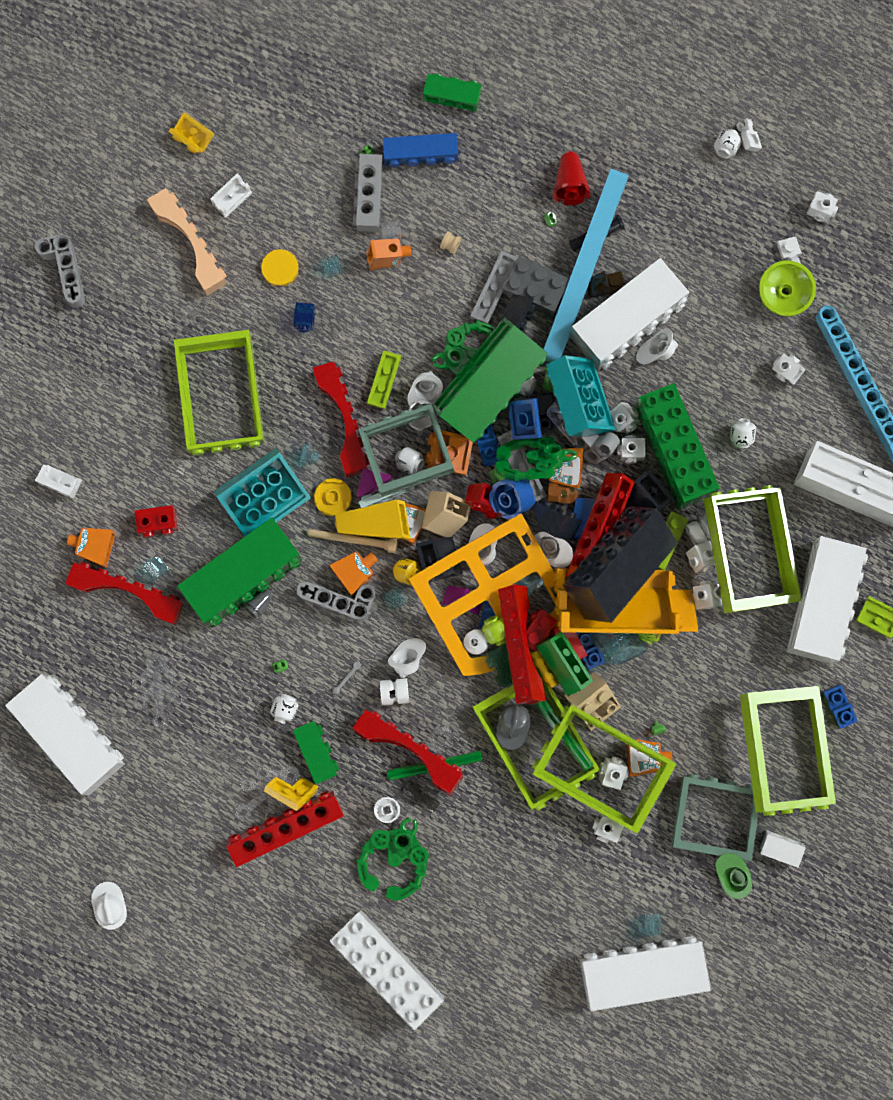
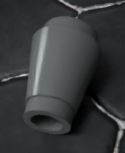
M264 590L247 603L246 611L254 618L261 616L273 596L267 590Z

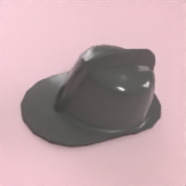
M509 704L501 710L497 726V739L506 749H518L527 739L530 714L524 706Z

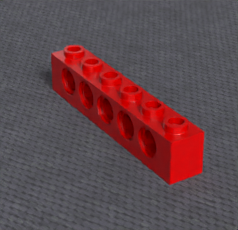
M606 473L566 573V578L578 568L580 562L590 554L591 550L602 540V537L613 527V524L621 518L634 485V481L623 473Z
M324 791L318 795V798L312 801L309 799L297 811L292 808L286 809L282 812V815L276 818L275 816L269 817L259 826H250L246 829V832L230 836L226 841V848L237 868L344 817V813L334 791ZM317 807H324L325 811L323 813L315 812ZM300 815L307 816V820L304 822H299L297 818ZM281 824H288L289 828L287 830H280L279 826ZM264 832L271 833V837L268 839L262 838L261 835ZM246 841H252L254 843L251 847H245L243 845V843Z

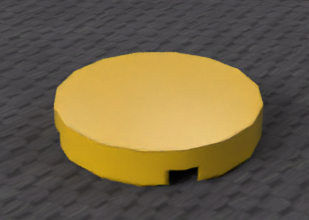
M278 249L271 251L265 256L261 265L265 280L273 286H287L293 283L298 275V261L287 250Z
M331 478L324 480L317 486L314 493V501L319 511L324 515L332 517L335 514L348 510L351 505L352 494L345 482Z

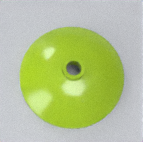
M780 261L771 265L762 275L759 283V294L763 304L771 312L780 316L790 317L801 314L812 304L816 294V283L812 273L804 265L795 261ZM786 289L788 294H783L782 290Z

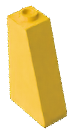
M396 499L335 514V528L341 534L411 539L405 501Z

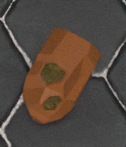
M558 483L548 484L547 501L568 505L573 503L578 497V491L574 487Z

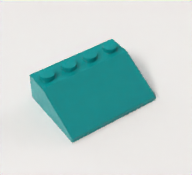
M565 355L546 364L548 377L554 387L553 393L558 400L559 411L565 421V430L570 437H582L616 430L593 359Z
M276 448L213 491L244 536H247L271 517L278 522L311 498Z

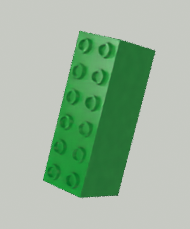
M504 317L433 403L432 407L441 418L474 443L483 436L487 426L494 423L496 415L508 406L511 397L519 393L521 385L533 376V371L536 367L544 363L548 353Z
M675 383L639 396L634 408L639 414L638 418L678 511L702 502L703 499L710 497L711 493L718 492L720 487Z
M271 517L177 585V587L203 623L209 628L211 626L214 628L223 622L222 618L227 614L231 616L239 610L238 606L243 603L246 605L254 598L253 596L256 593H262L264 590H267L271 582L274 580L278 582L284 578V573L289 569L293 571L301 565L300 561L303 559L273 517Z

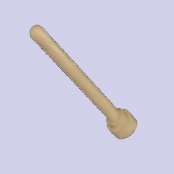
M312 529L307 530V536L381 547L384 550H388V553L396 554L398 539L390 538L385 541Z

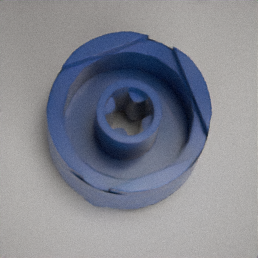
M505 478L495 483L489 494L491 507L496 513L499 512L503 515L501 517L505 519H512L528 511L536 502L528 479L515 482V480Z

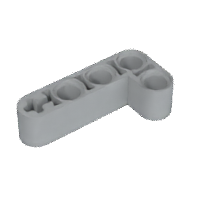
M59 234L39 239L35 243V250L44 260L57 259L66 301L73 308L82 307L85 297L74 246L69 237ZM67 242L66 247L60 248L62 243ZM44 247H49L46 252H41ZM66 260H71L69 265H63ZM75 277L72 283H67L69 278ZM72 291H74V292L76 293V295H77V296L75 297V298H76L75 300H72V299H74V295H73V292H72Z
M557 398L547 410L549 419L575 448H584L583 457L592 464L599 463L610 457L620 443L618 436L611 432L605 433L602 436L594 434L570 437L565 430V421L560 414Z
M306 581L301 582L297 586V594L302 600L358 622L367 619L376 597L375 590L370 585L361 586L355 599ZM309 587L310 592L315 593V599L313 600V595L306 593L304 596L301 590ZM364 590L372 592V596L369 599L362 598L361 595ZM320 595H329V600L326 603L319 602ZM339 601L347 602V607L344 610L337 609ZM357 608L365 610V614L362 617L355 616L354 612Z

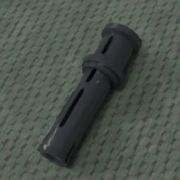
M618 214L613 218L606 237H610L612 233L618 230L625 229L624 223ZM587 232L569 240V245L573 252L582 247Z

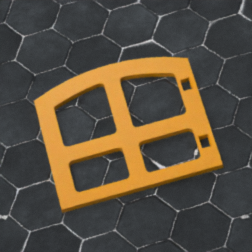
M522 514L507 520L408 578L463 676L483 674L510 665L507 648L489 655L470 658L451 625L453 619L484 601L489 602L495 615H498L499 618L502 617L498 589L510 586L529 574L537 572L555 604V609L550 615L558 621L553 627L558 625L557 597L555 598L550 589L554 586V571ZM514 532L523 546L527 558L495 578H491L478 552L507 534ZM526 533L532 544L527 546L521 537ZM465 561L475 577L478 587L449 605L441 607L428 584L429 580L459 562Z

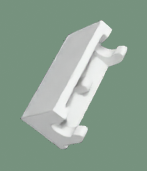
M236 174L210 199L213 206L226 218L252 194L249 185L242 181L241 176Z
M43 465L35 479L38 484L74 499L82 482L81 479L49 465Z
M766 830L760 847V854L799 867L806 847L801 842Z

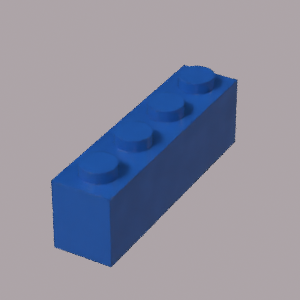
M457 133L383 138L385 166L395 168L404 164L416 166L419 163L434 165L436 162L452 164L458 161Z

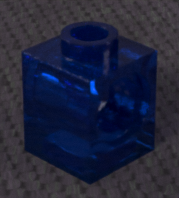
M296 302L293 325L297 331L307 333L308 330L313 331L316 313L315 304Z

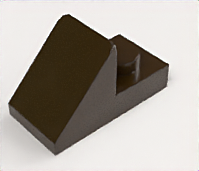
M602 271L592 276L587 287L589 298L616 293L624 287L625 282L622 271L610 274Z

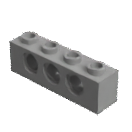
M360 154V160H356V172H359V178H355V189H358V196H354V207H357V214L353 213V225H356L357 231L379 232L382 155ZM366 173L373 174L370 178L364 177ZM367 190L372 192V194L369 196H366L363 193ZM365 208L371 209V212L366 214L363 213L362 210Z

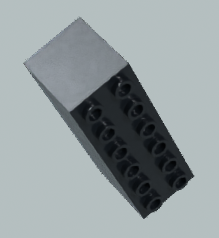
M629 507L625 510L622 517L613 524L609 532L602 537L597 546L591 550L590 554L580 562L578 568L568 576L563 587L585 620L612 623L678 542L657 508Z

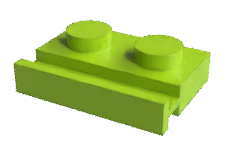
M868 596L855 622L892 639L893 608Z

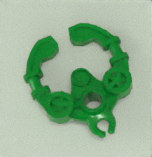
M476 320L475 323L468 324L466 322L457 328L449 330L445 337L446 347L444 351L435 354L432 358L433 362L441 358L443 364L434 363L433 366L438 369L448 368L457 376L478 350L476 347L463 345L465 335L469 336L470 331L477 330L478 334L485 333L489 337L496 327ZM450 356L456 357L458 361L452 360Z
M551 436L512 440L497 449V460L503 461L496 462V473L504 478L515 480V482L525 479L532 481L539 478H551L556 473L555 469L563 466V462L575 460L577 452L561 449V446L556 444L555 438ZM521 446L537 448L536 451H529L526 454L527 462L529 464H536V468L528 469L527 472L510 469V464L506 461L511 457V451L521 449Z
M410 817L404 819L397 829L389 831L386 829L376 830L365 846H362V853L356 860L359 877L363 886L374 892L379 886L380 881L376 876L368 873L369 862H367L369 854H374L375 848H387L388 863L392 867L399 866L404 859L409 857L411 863L416 866L414 870L416 877L405 888L397 885L388 887L386 898L393 901L405 899L417 889L420 890L422 880L427 875L429 852L427 848L420 845L415 836L418 829L417 820L414 819L412 821L413 828L411 830L406 828V823L411 821ZM406 836L408 844L401 845L398 842V837Z

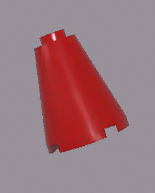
M567 151L560 158L553 198L556 202L558 200L562 201L563 205L572 206L584 203V199L587 197L589 199L590 188L579 155L573 151Z

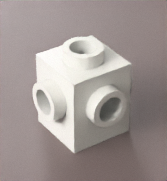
M817 191L807 214L813 216L817 221L828 222L830 217H834L838 210V207L835 206L838 199L829 193L823 194Z
M785 354L781 357L779 356L772 368L776 372L775 377L782 382L787 380L793 385L805 369L798 364L800 360L792 354L789 357Z
M621 402L610 411L617 432L630 433L637 428L636 425L640 422L637 417L639 415L634 407H630L628 403Z
M633 435L622 438L617 446V455H620V461H625L626 464H635L637 461H643L645 458V438H636Z
M710 541L695 545L686 552L689 563L695 573L703 571L705 574L715 569Z
M702 581L700 586L693 587V600L695 601L696 610L722 607L719 584H712L711 581Z
M606 757L604 763L600 764L599 780L602 785L621 790L623 781L627 780L629 774L628 767L621 758L612 757L610 759Z
M601 815L600 819L596 817L592 829H595L594 834L598 835V840L608 843L609 840L617 843L624 826L607 816ZM606 825H609L610 830L608 832H606L604 829Z

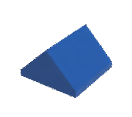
M538 399L510 401L508 408L512 439L542 437Z

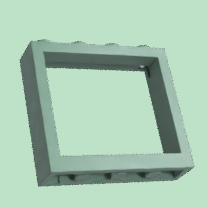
M431 404L419 405L416 410L410 412L409 410L402 411L393 418L391 416L384 417L378 423H367L366 426L359 429L382 497L455 472ZM429 416L445 463L384 484L368 437Z
M687 774V777H681L671 847L718 856L725 853H733L743 860L752 861L759 814L755 811L754 797L745 852L680 840L689 784L753 795L752 785L745 784V787L737 786L738 782L727 780L723 784L718 783V779L711 777L701 780L698 779L699 775Z

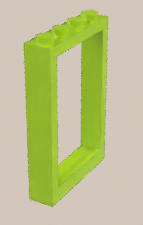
M242 330L174 340L187 451L197 456L203 455L205 451L219 453L227 448H230V450L242 449L241 446L248 445L250 448L260 447V444L265 443L250 331ZM245 346L256 436L196 444L185 355Z
M772 485L761 487V490H756L755 487L744 489V492L740 493L738 490L727 491L725 495H722L721 492L711 493L710 497L703 499L724 614L802 601L781 488H773ZM766 499L783 593L734 600L717 505Z
M539 669L536 670L537 673H538V675L540 676L541 680L543 681V679H542L543 676H542L540 670H539ZM543 681L544 694L556 715L562 721L563 717H561L564 708L553 689H550L547 682L544 683ZM512 684L475 705L473 710L530 809L533 810L535 808L536 811H539L547 806L546 801L551 798L553 801H556L564 796L563 791L554 787L534 799L505 748L498 742L497 734L485 715L515 697ZM570 722L567 727L568 731L593 763L590 769L583 770L565 781L578 788L581 786L580 781L586 779L588 782L597 777L596 772L600 769L573 723Z
M819 686L741 694L740 702L756 813L763 812L764 816L776 815L775 811L781 810V814L793 813V809L799 808V812L811 811L813 806H817V810L829 809L830 804H836ZM808 699L822 797L770 803L757 704Z
M575 705L566 706L561 714V717H563L561 724L556 723L551 732L554 735L551 742L546 741L541 750L544 752L541 760L537 758L532 766V769H534L533 775L638 834L674 770L676 762ZM574 715L661 763L631 819L544 770Z

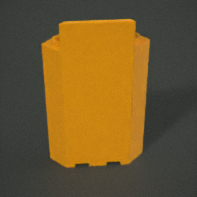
M568 568L554 569V592L557 593L556 611L559 614L558 630L561 632L656 634L698 632L692 590L672 589V586H675L673 571L655 570L612 623L585 620L563 587V584L568 579L565 577Z

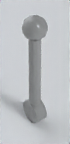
M355 662L347 676L337 687L332 689L333 694H339L341 687L356 670L361 668L359 662Z

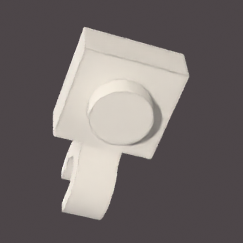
M746 118L744 119L745 127L742 123H737V129L741 132L742 144L745 150L757 152L762 149L757 132L753 131L751 119Z
M796 236L777 242L782 261L788 259L789 261L801 264L798 258L801 255V250Z

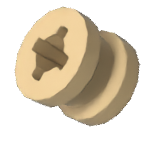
M447 231L440 248L443 250L448 249L450 253L455 254L462 237H455L451 232Z

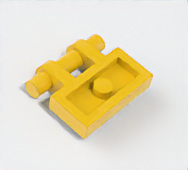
M539 651L532 653L533 664L535 668L538 667L544 683L547 682L550 689L559 685L560 683Z

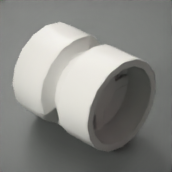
M706 515L700 517L699 522L694 521L685 525L686 532L694 545L707 542V538L710 539Z
M407 678L396 679L395 682L391 680L380 681L382 706L393 705L395 701L398 704L409 703ZM395 690V694H390V691Z
M383 797L375 804L374 814L379 821L391 823L399 817L400 806L395 799Z

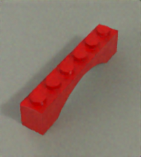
M333 361L313 367L319 390L335 402L344 418L345 441L340 459L346 478L360 474L363 469H367L370 462L367 454L363 455L361 448L364 447L361 436L358 437L356 433L359 427L356 419H352L350 414L354 411L351 401L347 402L345 395L348 394L346 385L340 382V377H343L340 366L336 367Z
M80 561V564L73 562L65 582L67 586L85 593L106 588L130 592L142 599L157 619L173 625L177 624L184 606L180 601V597L172 594L167 597L162 595L163 591L156 588L148 590L144 588L145 585L134 581L131 584L126 582L127 578L116 574L115 577H112L104 569L98 568L96 571L90 569L91 565Z
M513 584L500 588L498 593L516 704L530 705L546 701L543 681L533 664L527 642L526 620L530 606L527 586Z
M365 709L353 726V732L369 743H391L412 752L427 768L434 787L450 797L463 779L462 769L455 764L450 766L444 762L446 759L440 754L436 753L434 755L429 752L430 748L422 742L419 744L412 740L413 737L407 732L401 733L396 730L397 726L392 722L387 721L386 723L381 720V715L374 710L369 712Z

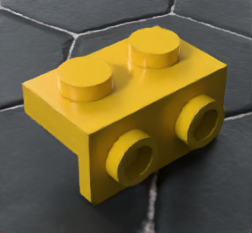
M182 113L176 126L168 131L173 135L172 138L179 143H185L187 145L186 148L193 153H204L215 133L187 113Z

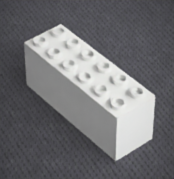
M660 258L573 325L570 338L587 359H593L597 371L601 368L605 370L613 363L612 360L615 357H622L627 352L626 349L632 345L634 347L641 342L643 335H650L656 330L655 326L660 322L661 324L667 322L674 311L676 313L681 311L685 307L684 304L688 301L689 291Z
M816 441L807 451L793 485L893 527V473Z
M820 536L813 542L801 590L802 601L798 602L786 652L828 664H833L843 659L845 654L844 641L848 639L850 634L848 624L854 617L853 603L857 602L859 596L857 586L862 582L863 573L861 570L868 558V554H865L867 548Z
M41 674L5 706L81 795H90L125 764L122 761L124 757L117 749L114 750L109 746L111 742L105 735L102 736L97 732L98 726L92 720L89 721L84 717L86 715L85 711L80 706L77 707L72 703L73 697L67 691L64 692L59 688L61 683L55 677L52 678L50 675Z
M362 910L330 940L339 952L414 1030L444 1001V996Z
M689 936L681 938L682 942L674 940L662 941V945L656 946L654 943L643 944L641 949L631 946L623 948V952L618 953L615 950L603 951L604 955L597 956L595 953L585 954L584 958L580 959L588 1008L590 1011L711 991L702 941Z

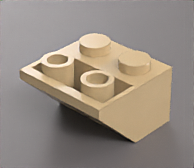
M430 491L422 528L442 537H451L468 521L471 506L464 503V499L449 492Z
M593 672L590 675L593 679L591 684L570 696L565 695V698L570 705L573 704L604 721L621 706L607 683ZM582 719V721L591 731L594 728H596L594 725Z

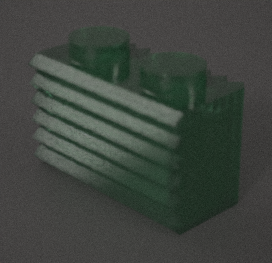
M507 643L496 646L484 653L486 656L484 661L489 669L493 668L496 674L494 676L496 683L504 688L513 685Z

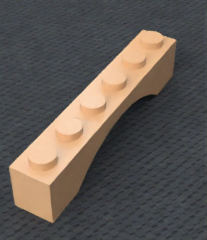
M165 188L148 198L147 201L159 221L168 223L180 230L193 245L196 255L195 276L207 296L226 285L224 280L227 277L221 267L217 268L214 264L217 261L211 252L208 254L205 250L207 247L202 237L198 239L195 234L198 232L192 222L188 223L186 220L188 215L183 207L179 208L177 206L178 200L174 193H169Z

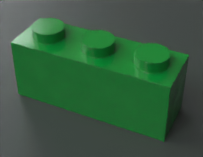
M438 73L427 74L423 101L477 112L482 84L472 80L463 81L457 77H443Z
M563 632L549 637L537 646L567 696L581 691L593 682V679Z
M312 721L292 730L315 784L318 785L338 776L337 771L340 768L336 759L332 760L329 755L332 750L328 741H323L321 735L324 734L321 724H316L315 721Z

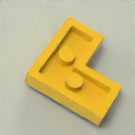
M275 777L265 786L264 792L297 811L317 793L319 786L303 777L293 786Z

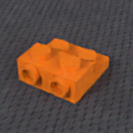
M441 430L455 471L454 473L463 476L467 475L473 442L463 435ZM434 431L433 434L429 435L428 445H431L430 452L426 453L424 459L428 469L445 463Z

